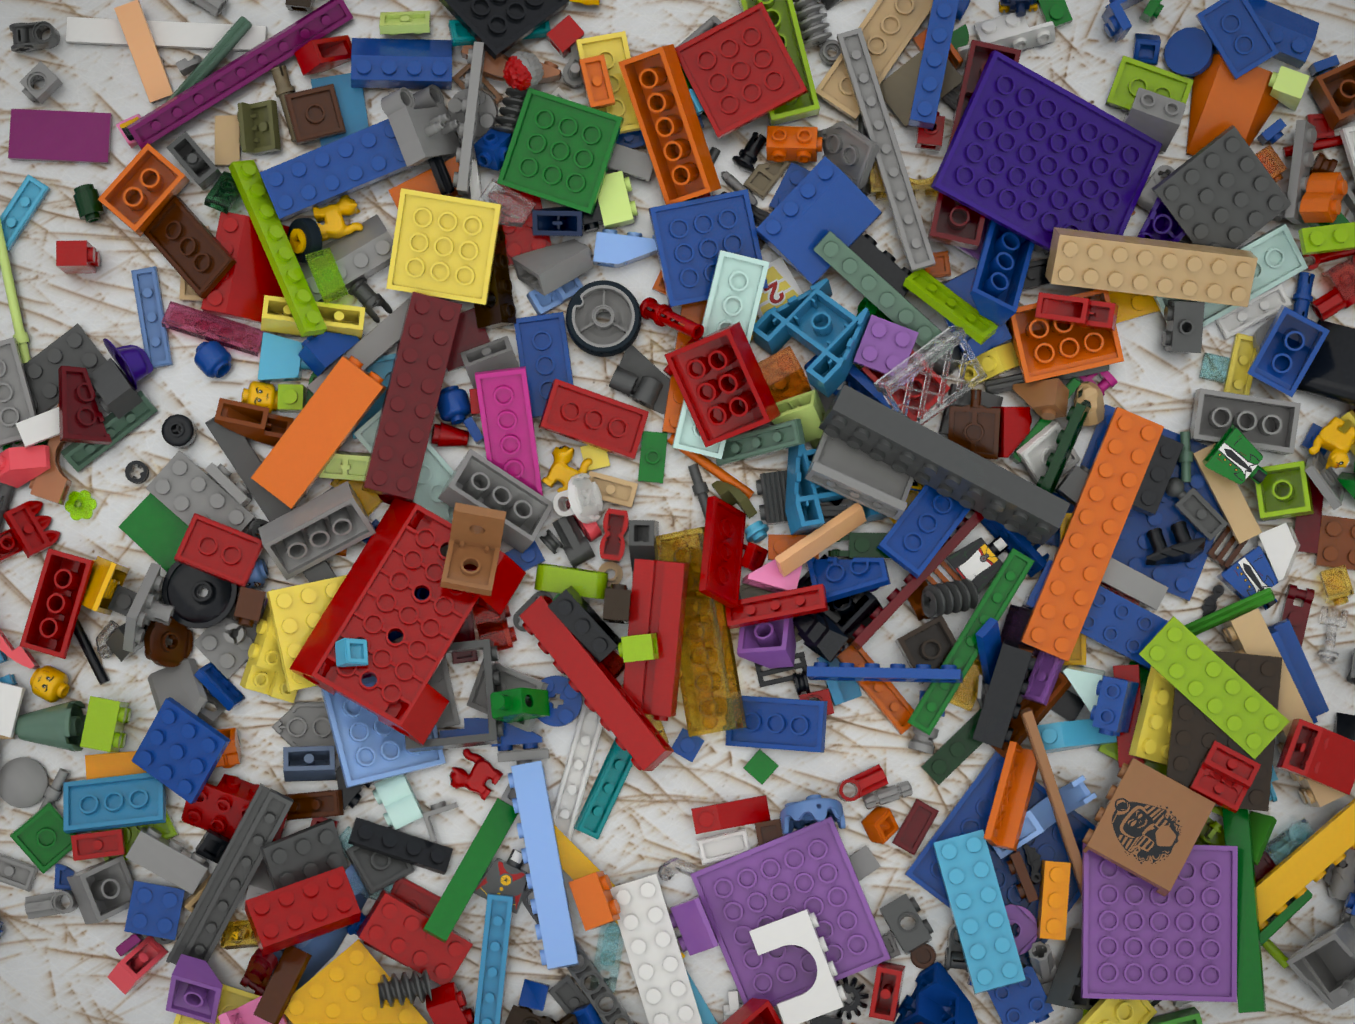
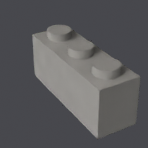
M149 826L148 829L142 827L126 858L193 895L209 867V863L206 862L207 858L197 854L195 851L191 854L184 850L185 846L174 839L166 840L161 837L162 833Z

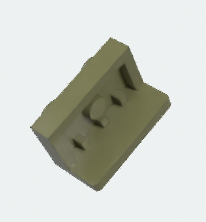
M267 100L253 104L238 103L237 119L240 126L239 143L242 152L260 155L281 150L277 102Z

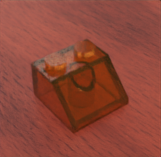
M790 346L758 362L775 403L812 391L804 371Z

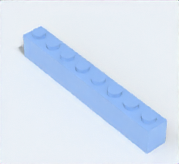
M540 760L511 766L512 773H508L510 789L515 788L517 797L512 798L515 814H520L521 823H517L519 839L524 838L526 847L521 849L524 864L528 863L530 873L526 874L528 889L533 888L535 899H530L533 915L538 914L539 924L535 925L537 940L542 939L544 949L539 950L542 966L547 965L548 970L579 965L543 763Z

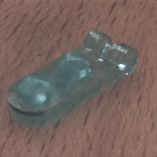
M615 921L601 926L594 965L599 973L601 970L611 971L610 978L603 979L613 993H615L624 943L619 925ZM592 976L590 989H596L599 985V980L596 976Z

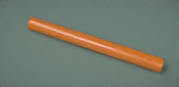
M674 434L667 441L671 445L673 444ZM678 449L721 481L741 490L748 499L754 494V491L705 456Z

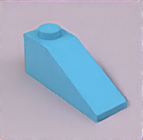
M1091 719L1037 726L1046 754L1117 742V736L1098 733L1099 728L1092 726L1093 720Z

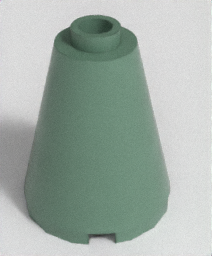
M70 701L22 714L18 717L15 734L24 741L74 752L82 751L83 748L80 747L86 715H83L81 708H85V705L81 701Z

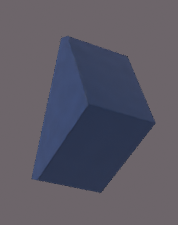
M564 206L532 210L533 235L583 236V211Z

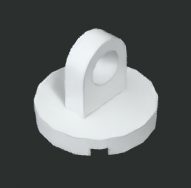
M580 473L572 476L568 482V490L559 492L554 497L553 507L558 515H575L577 519L585 524L593 523L600 519L599 511H602L603 508L602 495L596 482H591L589 479L591 477L589 474ZM565 497L569 499V510H565L562 502Z

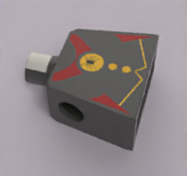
M513 849L507 862L497 858L479 882L474 893L487 899L488 893L514 896L512 912L517 914L522 902V894L527 885L526 874H528V872L521 869L524 863L522 853Z

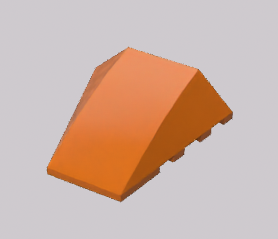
M1213 54L1211 65L1202 74L1193 77L1186 154L1195 155L1231 125L1235 126L1250 146L1279 102L1270 95L1272 87L1268 86L1273 74L1271 71L1255 67L1234 80L1220 55Z

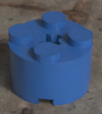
M555 675L541 680L548 684L546 690H548L550 716L538 718L544 724L562 727L570 724L579 716L583 697L581 692H576L569 685L568 681L570 679ZM556 694H560V699L564 700L563 705H558L557 708H553L554 704L550 702V699L555 698Z

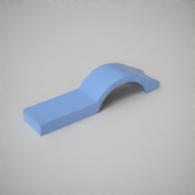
M1084 775L1058 789L1066 814L1097 797L1096 793L1093 792L1091 794L1083 781L1086 780ZM1048 796L1027 810L1017 849L1056 822ZM992 846L1000 859L1013 852V850Z

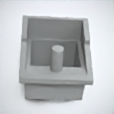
M1347 920L1294 952L1286 961L1304 983H1308L1332 1010L1355 998V929Z

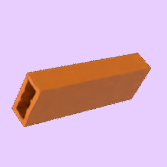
M352 355L350 358L346 356L341 357L251 477V479L291 509L298 505L386 388L382 384L383 378L373 371L367 373L361 368L364 364Z

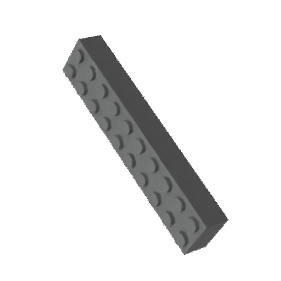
M845 384L830 403L819 426L828 436L841 439L849 447L856 450L860 449L869 454L872 459L892 466L896 472L905 473L913 477L919 484L934 488L940 495L953 498L963 507L981 513L984 518L1004 525L1007 530L1025 536L1028 541L1034 544H1045L1060 529L1070 506L1069 502Z

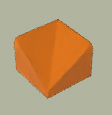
M876 807L861 822L869 839L880 844H884L899 829L891 810L884 807Z

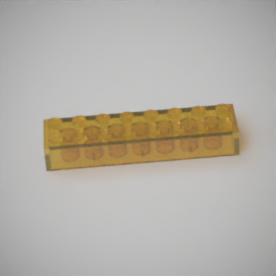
M705 527L655 536L659 560L690 563L679 675L689 737L747 728L731 632L727 627L725 605L699 592Z

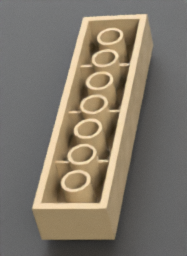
M1054 227L1045 277L1050 284L1248 307L1258 258L1251 251Z
M1259 608L1222 623L1224 629H1221L1227 643H1232L1235 650L1232 653L1282 657ZM1283 658L1278 711L1290 722L1276 736L1279 744L1276 746L1280 755L1294 719H1302L1313 723ZM1289 772L1293 781L1297 780L1301 787L1299 795L1304 804H1309L1310 807H1322L1347 795Z

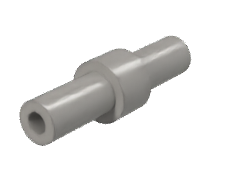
M59 769L52 785H48L44 793L46 797L40 809L49 801L52 805L55 801H58L62 793L63 782H65L69 774L67 770Z

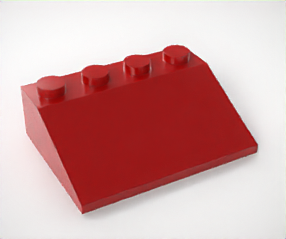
M221 211L215 238L237 262L209 295L203 299L201 309L208 314L261 323L264 295L284 297L250 216ZM282 225L288 237L289 226Z
M740 322L720 329L664 355L705 447L769 423L780 415Z

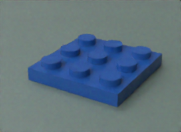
M169 697L165 699L132 762L187 802L193 804L201 794L230 739Z

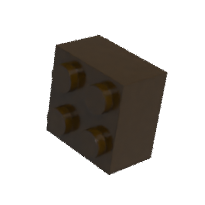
M941 615L895 641L910 668H916L917 664L931 665V669H939L955 644L956 639Z

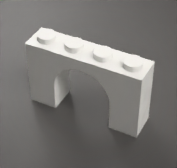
M808 909L749 931L758 956L785 945H797L810 952L815 959L817 977L814 985L805 993L777 1004L784 1024H800L844 1007V1000H847L843 986H837L834 976L838 975L833 960L828 962L825 952L829 951L825 938L824 936L819 938L816 928L819 927L817 917L814 912L810 913Z

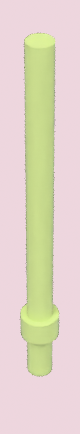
M0 219V267L15 332L13 337L16 338L22 363L25 364L31 360L27 344L30 341L28 332H25Z

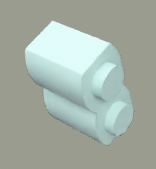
M405 774L386 778L374 784L376 790L372 791L379 805L383 803L387 812L383 815L389 828L394 826L395 830H399L424 818L423 811Z

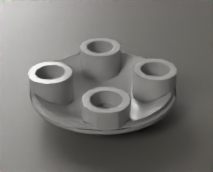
M19 757L7 762L0 770V796L9 805L17 808H27L37 804L44 797V793L49 785V779L45 769L37 761L27 757Z

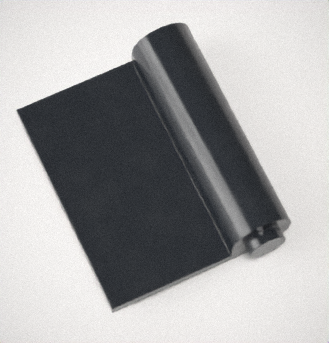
M1319 319L1318 324L1327 328L1330 332L1297 390L1355 406V329Z

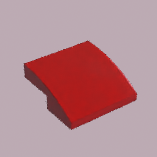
M1214 741L1189 789L1236 813L1248 789L1251 787L1261 764Z

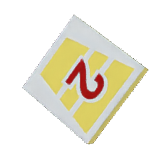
M782 257L769 263L766 275L768 288L762 291L757 312L759 319L769 309L773 307L778 308L787 303V299L794 295L798 297L803 294Z

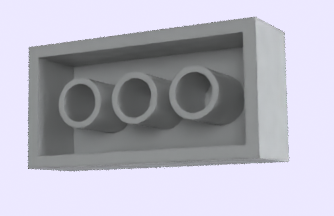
M1200 388L1195 392L1190 440L1207 443L1216 442L1217 444L1230 426L1234 424L1257 450L1293 454L1301 403Z

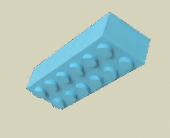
M983 829L934 842L935 856L974 995L1025 981V975L988 845L984 839Z

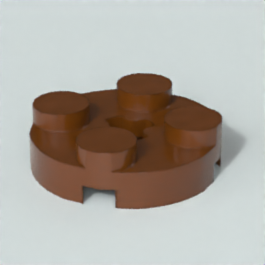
M171 616L172 620L169 626L151 621L144 638L146 658L162 667H176L180 665L184 658H188L193 647L191 630H188L186 626L180 624ZM169 635V639L172 640V645H168V647H166L165 639Z

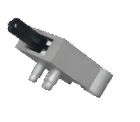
M431 84L412 95L410 90L402 87L382 98L381 107L389 119L407 167L429 164L440 193L442 195L452 193L454 191L453 183L444 162L456 156L457 147H461L455 133L456 128L460 126V121L457 119L454 121L450 120L441 90L436 85Z

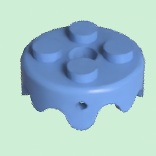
M818 794L810 795L803 801L787 803L780 812L782 833L789 834L793 831V828L798 830L805 827L804 825L808 826L817 821L821 822L829 816L833 817L834 822L838 823L840 829H845L843 806L836 799L822 798Z

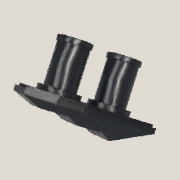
M1179 521L1171 525V531L1177 544L1167 547L1162 529L1154 528L1146 533L1153 553L1146 557L1145 564L1160 565L1191 562L1203 553L1206 539L1202 537L1192 540L1186 522Z
M817 613L793 618V624L799 631L798 635L805 641L803 644L830 663L838 653L842 652L841 649L845 648V644L849 640L845 633L826 616L822 617Z

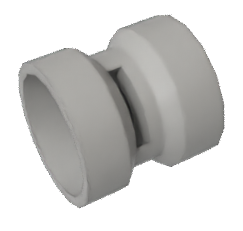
M913 727L915 736L910 740L908 748L933 755L935 748L933 739L937 738L939 730L934 728L931 734L927 735Z

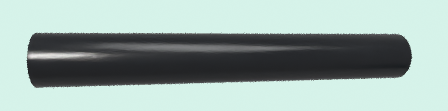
M77 618L74 634L99 684L102 685L108 682L109 679Z

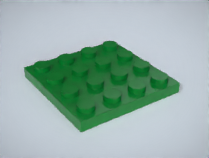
M528 88L497 184L592 215L624 118Z

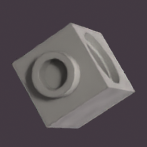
M41 61L20 81L25 87L22 92L32 102L37 99L41 104L63 84ZM37 80H45L43 88L39 90L34 89V84Z

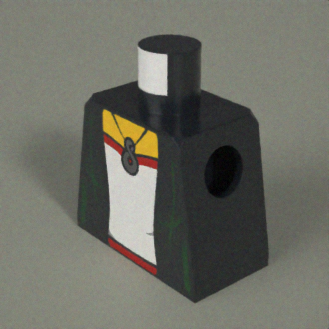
M1000 535L988 545L982 538H979L949 555L946 559L963 579H969L974 583L979 594L1001 568L1003 563L998 556L1009 546Z

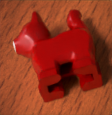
M466 748L463 750L464 757L475 764L470 774L463 768L452 767L449 775L450 785L454 789L465 787L469 791L480 795L481 799L485 801L492 791L485 785L486 781L491 779L492 783L496 785L503 776V773L495 769L484 757L472 753Z

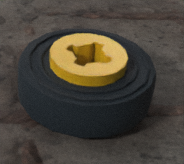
M311 218L295 219L288 230V240L298 262H314L318 259L322 249L320 228Z

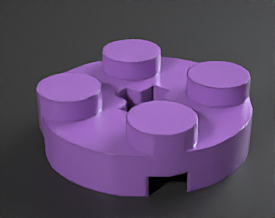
M1014 904L1005 905L1010 925L1015 923L1018 925L1016 929L1018 934L1017 936L1013 935L1018 954H1024L1031 949L1032 944L1037 940L1038 929L1036 919L1028 909Z

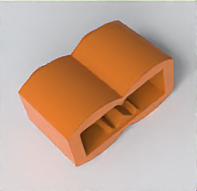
M1341 172L1311 173L1299 209L1304 223H1333L1336 220L1337 215L1341 213L1343 196L1348 191L1347 181L1344 180Z

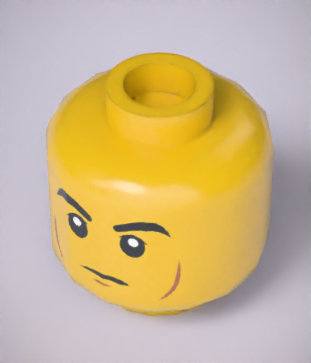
M252 381L248 389L243 388L241 402L270 408L269 413L271 414L272 410H277L278 391H275L273 384Z
M49 665L36 669L30 679L32 692L51 703L58 701L60 698H65L70 689L68 676Z

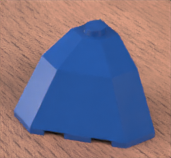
M936 962L919 973L915 980L917 987L911 997L906 995L898 1009L900 1016L895 1023L978 1024L970 1001L943 965Z

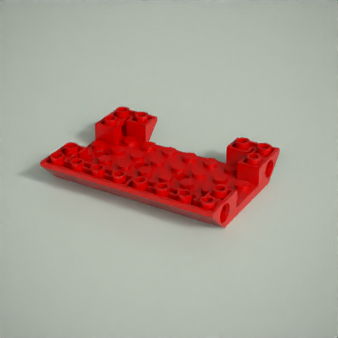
M394 499L376 527V533L368 540L294 660L290 670L333 695L336 692L377 715L380 722L423 746L449 703L444 696L428 684L477 601L479 600L480 605L501 616L526 572L505 553L500 551L491 596L440 587L446 557L441 554L440 550L443 546L449 545L452 523L416 503ZM466 564L464 566L467 571H475L477 569L473 564ZM418 588H425L429 591V596L425 600H419L414 595L415 591ZM392 631H399L402 633L403 639L399 643H392L388 639V635ZM343 638L366 639L368 665L337 667L335 642ZM367 674H372L377 679L376 684L372 687H367L362 683V678Z

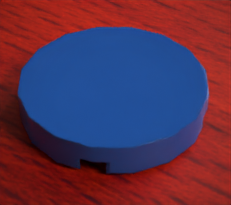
M1195 27L1184 28L1177 31L1168 40L1165 46L1164 58L1167 66L1175 74L1195 77L1202 74L1211 65L1215 47L1203 30Z

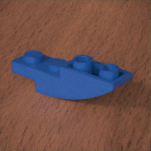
M464 718V729L439 731L440 738L489 733L488 719ZM503 722L505 730H503L504 736H501V744H491V746L497 747L498 751L513 750V745L523 744V749L538 748V743H543V737L533 731L527 732Z

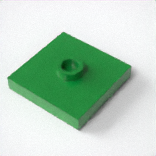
M49 801L13 831L10 837L44 874L72 850L71 836L79 834H66L63 831V816Z

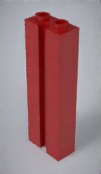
M634 559L628 636L656 633L659 659L625 662L623 688L644 714L653 715V720L668 721V717L676 716L690 563Z

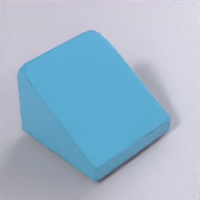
M343 638L335 642L337 667L368 665L366 639Z

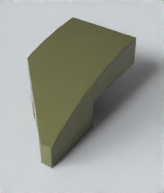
M716 481L712 484V487L723 501L732 506L737 503L749 519L757 514L752 503L741 490L722 481Z

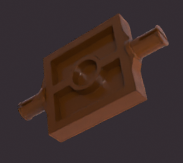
M971 389L970 404L965 406L950 405L948 439L985 459H998L1001 408L981 405L982 390L977 389L975 399L976 389Z

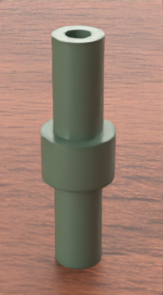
M1183 431L1180 432V443L1184 444L1179 455L1178 462L1181 463V480L1183 483H1190L1193 452L1191 451L1190 432Z

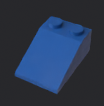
M975 267L943 283V285L977 310L970 295V289L976 272ZM943 316L956 344L960 348L962 356L967 361L1012 338L1005 323L1002 326L995 323L998 326L995 334L980 345Z
M1282 305L1271 323L1247 374L1293 397L1330 330Z

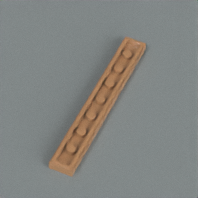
M1028 707L1020 710V715L1082 897V858L1033 712Z

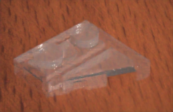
M495 179L491 180L478 201L502 204L499 225L516 227L524 225L536 205L510 188L498 184Z

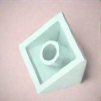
M1067 665L1063 672L1091 713L1093 706H1097L1099 695H1096V689L1099 680H1103L1105 671L1080 665Z

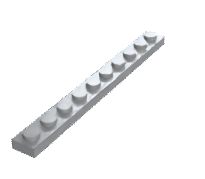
M858 28L837 34L838 44L868 138L878 144L879 147L875 160L910 271L914 272L935 266V258L862 29Z

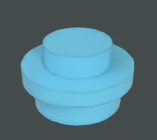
M762 521L754 522L744 531L747 535L746 540L748 542L754 541V543L762 541L767 537L766 532L769 530L767 524H763Z

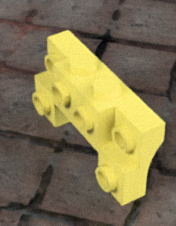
M267 602L263 617L256 626L257 635L255 641L248 650L249 659L240 686L294 703L298 690L288 692L270 607Z

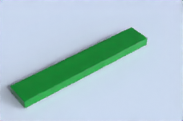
M497 798L423 931L446 943L518 813L515 814L513 806Z

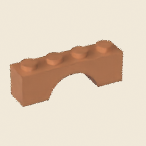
M60 435L46 440L48 441L47 446H49L50 469L32 479L29 489H32L30 494L64 506L72 481L65 476L61 469L60 455L67 442L60 441Z

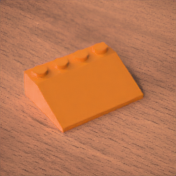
M1096 289L1070 295L1111 303L1107 290ZM1037 303L1018 307L1016 313L1007 320L1009 332L1012 336L1011 340L1025 384L1124 361L1116 326L1115 331L1035 318Z

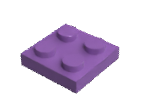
M871 314L853 363L900 381L919 332Z

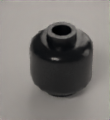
M175 414L164 421L161 432L168 444L175 448H184L193 443L197 430L191 419L184 415Z

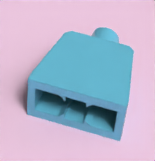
M263 332L258 380L264 383L300 381L303 369L311 370L298 356L304 348L301 345L302 342Z

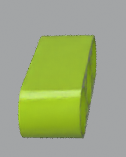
M538 563L534 589L562 593L572 586L581 597L604 599L609 573Z

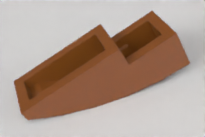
M220 398L214 422L244 437L275 446L292 424L294 418L270 414V408Z

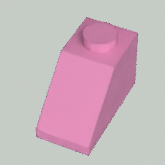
M774 559L745 576L742 583L773 593L797 589L802 565L784 577L779 572Z

